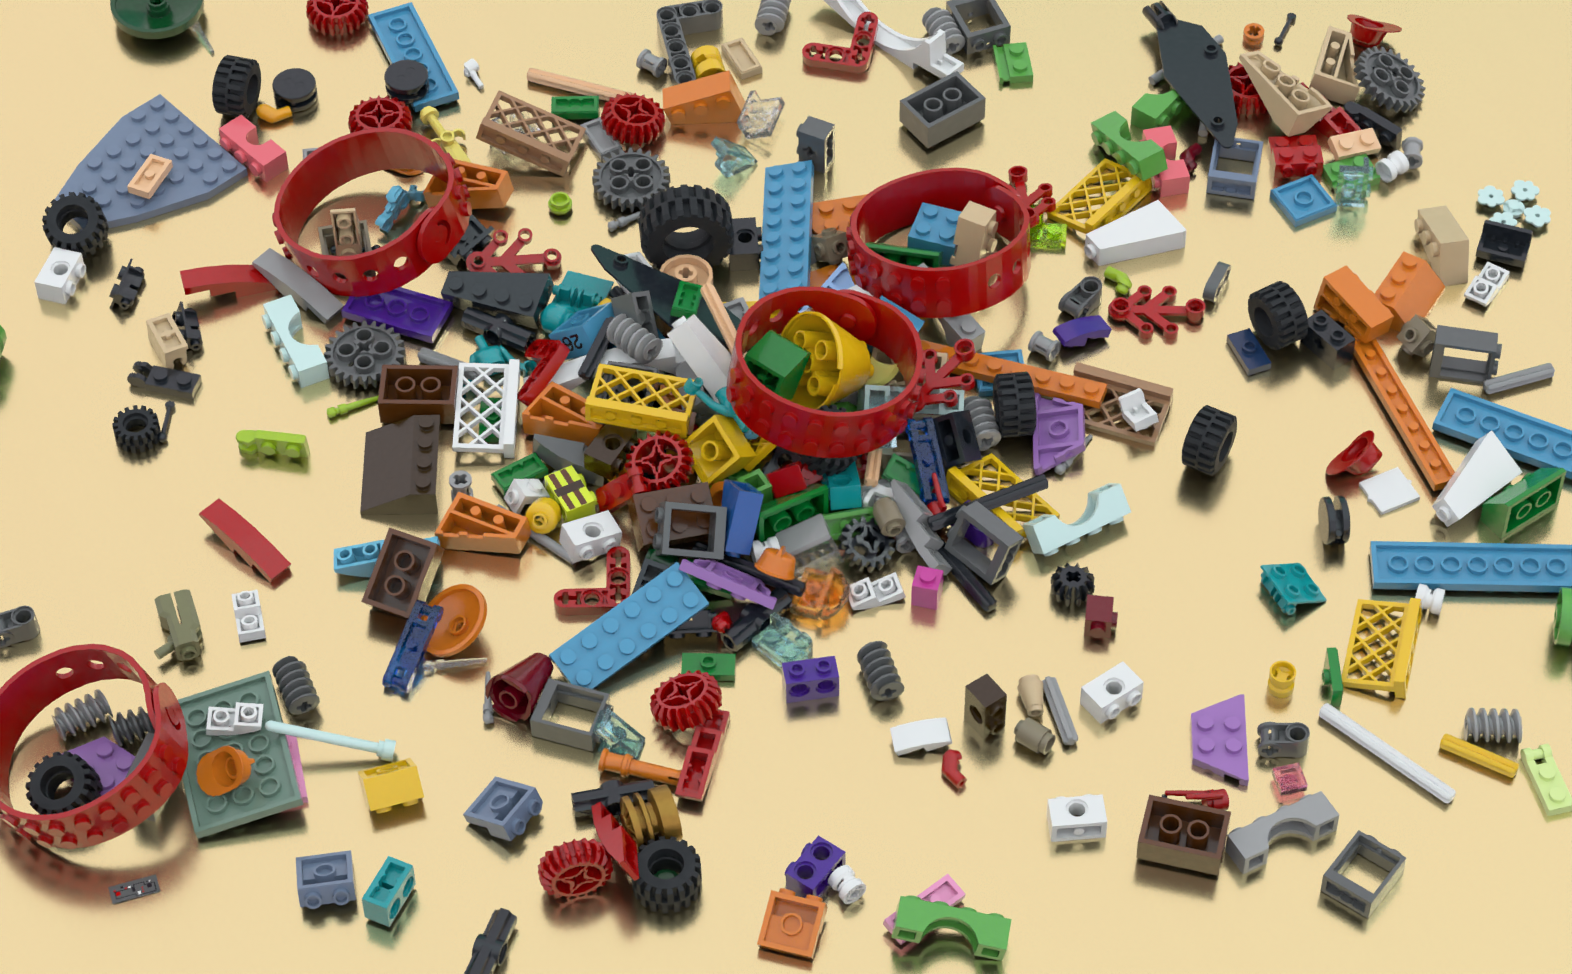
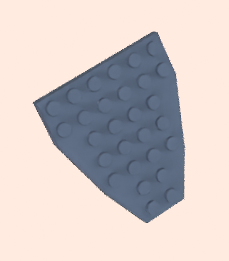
M159 94L121 117L78 164L55 200L58 201L61 194H64L65 197L69 196V192H75L76 196H78L79 192L85 193L86 197L91 196L95 202H98L107 219L108 228L143 221L208 200L247 176L248 173L245 166ZM150 154L172 160L173 168L150 199L128 193L127 185ZM77 217L71 219L70 222L82 231L86 227L88 219Z

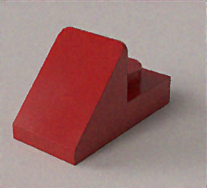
M799 460L765 474L767 480L772 485V493L775 499L807 489L808 485L822 480L823 477L817 475L816 470L809 471L807 469L808 465L806 463L802 465Z

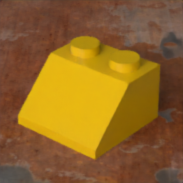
M722 414L713 415L685 439L689 445L688 447L693 451L692 457L695 465L692 467L702 483L708 482L709 486L740 471L757 456L734 418L726 417Z
M411 758L358 771L367 806L370 811L375 810L377 814L392 810L391 806L402 803V806L417 804L419 802L418 799L424 797L417 766Z

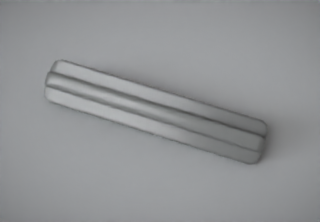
M425 347L421 348L417 354L419 361L428 365H457L459 370V362L466 363ZM464 371L466 379L473 381L479 376L475 371Z
M1546 363L1483 381V389L1489 395L1553 377L1555 369L1551 363Z
M1047 676L1043 680V691L1063 743L1072 746L1078 741L1077 732L1057 679Z

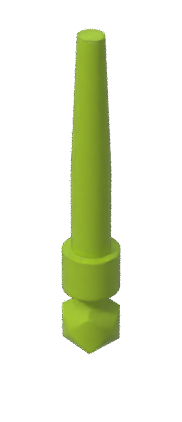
M378 396L349 404L337 405V408H328L327 415L329 418H333L337 414H346L350 410L378 401Z

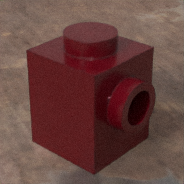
M1087 594L1084 636L1110 638L1111 628H1117L1118 612H1113L1114 597Z

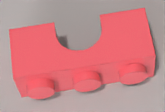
M239 115L219 128V143L221 147L233 154L241 164H245L254 176H259L262 180L268 182L289 168L286 151L272 139L264 144L257 145L259 141L256 126L243 115Z
M1171 125L1143 130L1142 140H1139V142L1152 139L1162 147L1168 167L1167 170L1151 177L1153 188H1157L1160 197L1188 193L1190 175L1184 159L1172 160L1176 158L1177 141Z

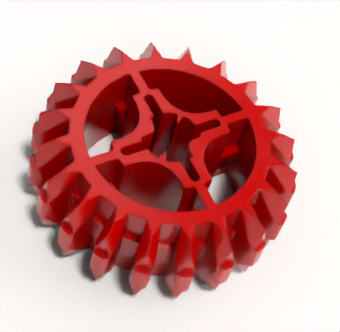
M308 0L306 5V16L311 28H314L316 32H322L324 36L331 34L334 37L340 34L343 37L345 33L352 35L353 30L359 31L360 26L365 25L369 15L367 0Z
M1239 62L1236 66L1229 65L1237 116L1245 114L1248 118L1251 114L1255 117L1259 113L1266 114L1268 110L1244 66Z
M625 92L624 96L617 94L615 98L610 97L609 101L605 102L603 112L601 113L602 129L606 131L607 136L613 137V141L620 140L621 144L629 143L631 146L632 144H638L640 147L642 143L649 145L651 141H657L665 126L664 110L660 108V103L654 102L653 98H645V94L638 96L636 93L629 95Z
M378 95L374 99L369 97L368 101L361 100L360 105H354V109L350 111L348 118L350 133L385 127L411 131L413 124L409 107L405 105L404 101H398L397 97L390 99L389 95L385 98H381Z
M658 430L655 436L647 433V439L645 440L638 438L639 445H631L630 449L633 453L626 454V459L628 460L625 463L626 470L641 466L643 473L656 477V479H648L642 476L643 484L647 485L648 492L680 487L682 482L689 483L687 475H693L692 466L695 465L692 457L693 451L688 447L689 445L686 440L681 439L678 434L672 436L668 430L663 435ZM664 450H672L678 453V456L665 454Z
M688 670L685 674L678 673L675 677H669L667 682H660V687L655 688L654 694L650 696V710L659 726H663L664 730L671 729L672 732H676L678 729L685 732L687 728L694 730L695 726L704 725L706 720H712V715L719 713L718 708L722 706V691L714 676H710L708 672L701 673L700 670L691 673Z
M574 838L571 842L566 843L563 841L562 845L553 846L552 851H546L545 856L540 858V864L538 865L541 886L547 891L548 895H555L556 898L565 896L568 899L571 896L578 897L583 894L587 895L590 891H597V887L606 885V881L611 879V873L613 872L612 857L602 842H597L596 839L587 841L586 838H582L579 841H576Z

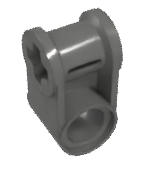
M1095 276L1083 278L1072 290L1065 293L1058 304V309L1062 312H1068L1074 316V319L1088 316L1101 304V280Z
M19 606L0 613V636L4 638L1 640L0 637V648H5L21 641L31 640L39 634L40 626L35 612L30 606Z
M1264 722L1258 725L1257 733L1260 736V744L1258 745L1259 755L1266 758H1300L1308 753L1310 730L1307 725L1300 722Z

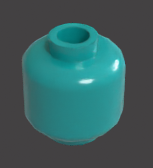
M556 302L548 304L540 314L543 330L548 334L553 332L576 313L573 307Z

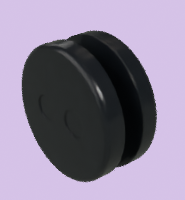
M400 60L391 64L385 71L386 93L391 99L397 97L398 101L414 103L427 95L429 91L428 71L420 62Z
M291 68L284 70L274 78L272 83L274 100L280 108L289 106L291 112L303 111L311 107L317 100L318 93L315 77L305 69Z
M1342 495L1335 496L1333 502L1329 496L1322 497L1319 501V530L1325 545H1332V542L1335 544H1346L1349 541L1351 527L1350 512L1347 500Z

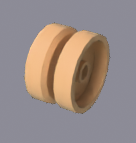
M690 254L677 255L668 259L661 266V272L682 281L702 286L708 283L713 285L712 267L699 256Z

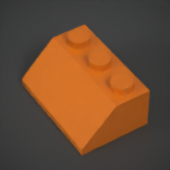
M1403 251L1374 294L1394 315L1390 328L1401 332L1403 325L1410 321L1415 314L1424 318L1428 316L1444 292L1445 285L1426 260Z

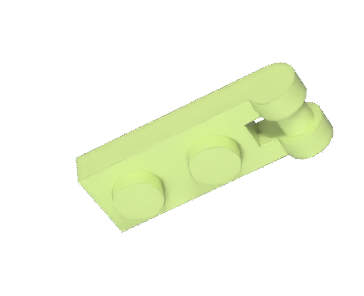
M1539 745L1537 749L1533 750L1531 748L1521 749V760L1547 816L1572 811V797L1552 756L1550 745ZM1541 759L1542 764L1537 765L1535 760Z

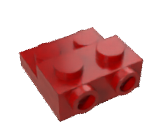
M1316 135L1268 137L1267 144L1274 178L1306 177L1311 174L1313 176H1322L1324 161L1321 146L1317 143Z

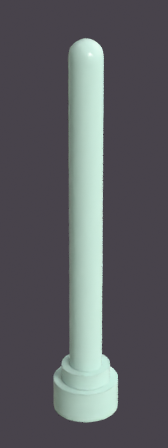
M271 720L265 723L267 731L376 753V756L381 757V760L392 762L396 745L395 740H379L378 743Z

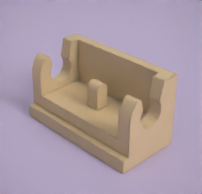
M167 313L146 320L148 339L163 366L174 369L173 361L177 358H180L184 365L187 362L186 350L188 345L171 314Z

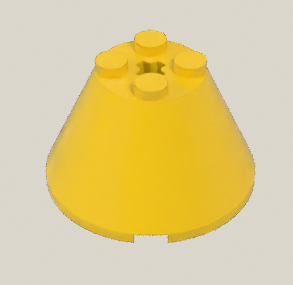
M814 311L799 313L787 323L781 333V336L811 353L793 399L789 400L791 402L811 409H819L824 405L829 407L860 390L868 378H872L874 374V366L871 364L866 343L855 338L822 313Z

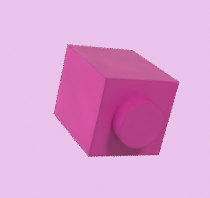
M917 566L912 583L911 605L937 610L943 591L944 570Z

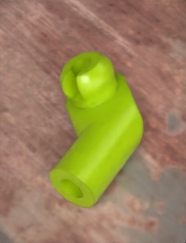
M1111 266L1106 268L1104 277L1118 283L1115 287L1118 293L1127 295L1128 290L1132 288V282L1128 275Z

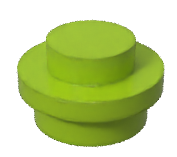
M556 192L551 195L548 201V208L552 213L565 214L571 210L572 200L568 194Z

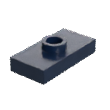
M1250 328L1227 335L1226 341L1248 376L1271 369V361Z

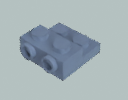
M495 776L465 811L463 816L469 823L486 827L491 836L512 841L516 835L524 833L529 819L541 812L543 801L536 787Z
M351 850L296 857L297 891L300 908L316 909L320 905L330 903L345 905L349 901L356 900Z

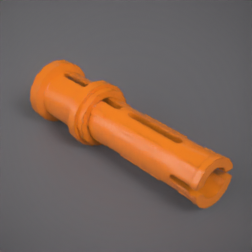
M607 748L603 749L598 766L599 772L607 770L619 773L624 778L633 775L674 785L675 787H677L681 770L635 760L631 754L620 755L609 752Z

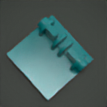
M568 270L562 283L559 286L554 285L552 294L555 297L552 303L569 305L573 307L575 312L595 307L604 298L608 297L614 282Z
M1301 563L1260 566L1263 570L1261 582L1267 588L1269 594L1273 596L1274 601L1278 602L1277 604L1283 613L1292 615L1296 611L1295 606L1297 604L1327 601L1320 588L1314 583Z

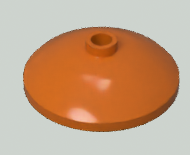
M468 584L448 587L436 595L425 608L419 622L418 637L422 647L436 657H449L469 647L479 636L485 624L487 603L484 595L477 588Z

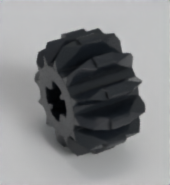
M1066 563L1064 568L1058 566L1055 573L1052 574L1050 582L1051 593L1053 596H1056L1058 603L1065 601L1067 607L1071 603H1075L1079 607L1081 601L1087 603V594L1093 595L1095 591V578L1092 573H1089L1088 566L1080 568L1079 563L1075 566H1070Z

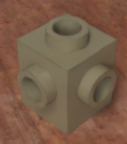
M827 228L822 230V233L811 236L816 260L834 265L843 262L842 258L848 257L846 232L838 231L836 228Z
M1415 314L1410 321L1403 325L1401 332L1396 337L1402 342L1401 348L1411 356L1416 354L1424 357L1433 350L1437 328L1428 319Z

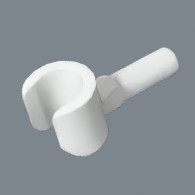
M474 59L468 60L464 63V75L471 77L479 89L484 88L476 73L480 69L478 63Z

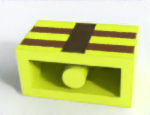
M572 465L544 476L545 489L550 495L549 498L559 504L562 511L561 518L564 523L596 514L597 498L593 491H588L583 475L581 473L577 474Z

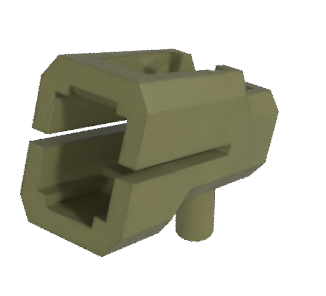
M183 589L173 592L181 624H179L171 593L160 595L154 601L161 627L169 630L170 635L167 637L168 642L156 649L154 654L159 660L174 650L177 660L184 661L198 657L201 654L199 640L203 635L190 590Z

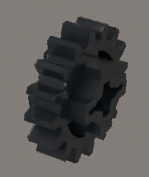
M861 516L858 521L853 518L841 530L842 533L838 537L841 544L838 546V549L845 550L842 558H849L851 560L849 566L857 564L858 571H862L864 567H867L869 573L875 567L881 570L892 558L891 555L895 549L891 546L895 540L881 533L873 517L869 522L866 521L864 516ZM857 532V535L852 538V534ZM881 550V554L876 557L877 552Z

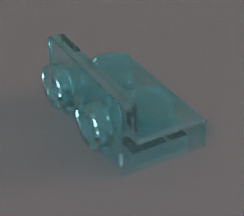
M1369 157L1363 158L1362 166H1339L1335 193V203L1337 206L1364 207L1365 197L1370 198L1371 183H1368V181L1373 180V166H1369Z
M775 612L770 615V625L752 639V646L781 668L784 662L806 660L813 657V641L806 632L799 631L787 618L781 617Z

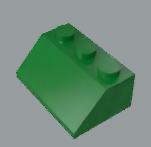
M866 243L869 249L894 262L915 267L922 263H925L928 268L942 267L943 251L884 243Z
M1540 468L1534 473L1526 474L1521 481L1514 485H1508L1500 494L1486 499L1482 505L1480 520L1500 539H1503L1559 504L1566 470L1564 468Z
M813 483L808 485L807 489L776 498L771 502L761 505L753 541L759 540L762 543L767 538L776 536V533L813 516L827 514V485Z

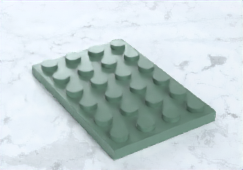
M269 671L178 699L184 715L188 739V761L182 779L194 832L198 839L304 805L287 736L267 731L265 728V723L270 720L283 723L272 676ZM236 702L263 704L261 730L238 735H206L209 707L236 708ZM229 745L235 749L242 750L248 755V758L255 760L251 764L249 779L244 784L219 796L207 795L197 782L196 771L201 758L222 746Z

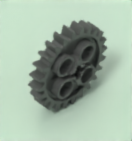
M1376 46L1372 49L1367 48L1354 63L1356 67L1353 71L1357 73L1355 79L1361 81L1358 86L1365 87L1364 94H1371V100L1377 99L1378 105L1382 106V104H1385L1387 110L1393 107L1396 113L1400 109L1403 113H1406L1407 110L1412 111L1425 96L1423 92L1426 88L1422 86L1424 80L1418 78L1420 73L1414 72L1415 66L1408 65L1407 58L1402 60L1400 53L1394 55L1392 49L1386 52L1384 47H1381L1379 50Z
M629 148L627 153L619 149L618 155L610 152L611 158L602 157L603 163L597 162V169H593L592 184L594 193H597L598 200L603 199L604 205L611 203L612 209L621 206L622 212L626 207H630L631 212H634L635 207H639L641 210L650 198H654V195L659 191H666L670 187L669 183H671L669 167L665 166V160L659 161L658 154L651 157L650 150L643 154L641 148L637 152H633L632 148Z
M366 321L362 322V326H358L353 322V328L350 329L347 326H343L344 332L336 330V338L329 337L330 344H325L326 352H324V357L327 361L329 374L331 377L335 376L336 382L343 380L345 387L353 383L354 389L359 384H363L364 389H367L368 384L372 383L377 388V382L381 379L382 365H405L406 351L404 340H401L399 333L394 334L393 327L386 330L385 323L377 327L376 321H373L370 326L367 325Z

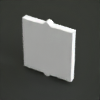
M1398 467L1359 482V487L1368 497L1367 501L1374 505L1380 515L1420 500V495L1411 485L1412 481L1407 480Z

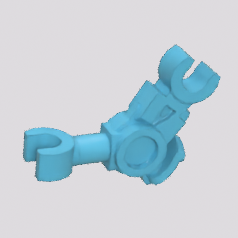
M399 185L392 186L386 195L388 203L385 206V211L378 216L375 225L388 233L393 226V221L398 218L401 210H404L411 200L425 201L424 190L418 191L417 185H411L409 191L402 189Z

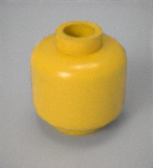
M542 497L535 500L528 507L525 517L528 518L530 529L533 532L546 534L557 527L561 520L562 511L555 500Z

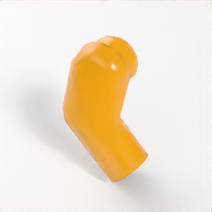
M261 104L256 108L258 117L269 123H276L292 117L289 106L276 109L267 104Z

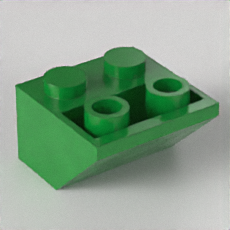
M769 330L746 353L744 360L751 373L761 384L777 395L791 400L795 395L811 353L773 330Z

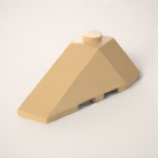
M1260 51L1240 54L1239 59L1271 118L1288 137L1305 133L1331 111L1333 106L1319 91L1313 87L1307 89L1298 83L1300 78L1295 75L1289 76L1282 72L1279 64Z

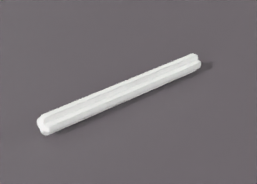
M1325 703L1321 707L1319 716L1444 803L1449 804L1454 799L1456 791L1329 703Z

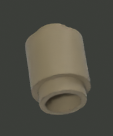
M889 497L878 499L873 504L872 513L881 533L884 536L892 537L899 535L905 528L906 522L896 502L892 501Z
M1029 717L1025 720L1021 719L1014 728L1015 741L1037 754L1040 752L1047 754L1054 745L1056 736L1052 734V731Z

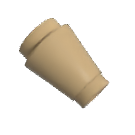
M1034 674L1021 677L1018 680L1017 690L1028 716L1036 717L1043 714V681L1040 680L1038 675Z

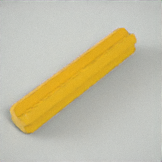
M1444 734L1440 741V748L1510 778H1514L1518 771V763L1450 734Z

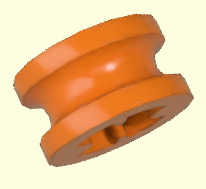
M1257 23L1246 25L1243 32V40L1250 45L1262 43L1264 40V28Z

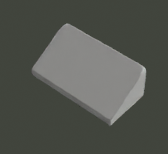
M822 514L813 516L775 534L780 548L786 546V552L793 556L831 538L830 528Z

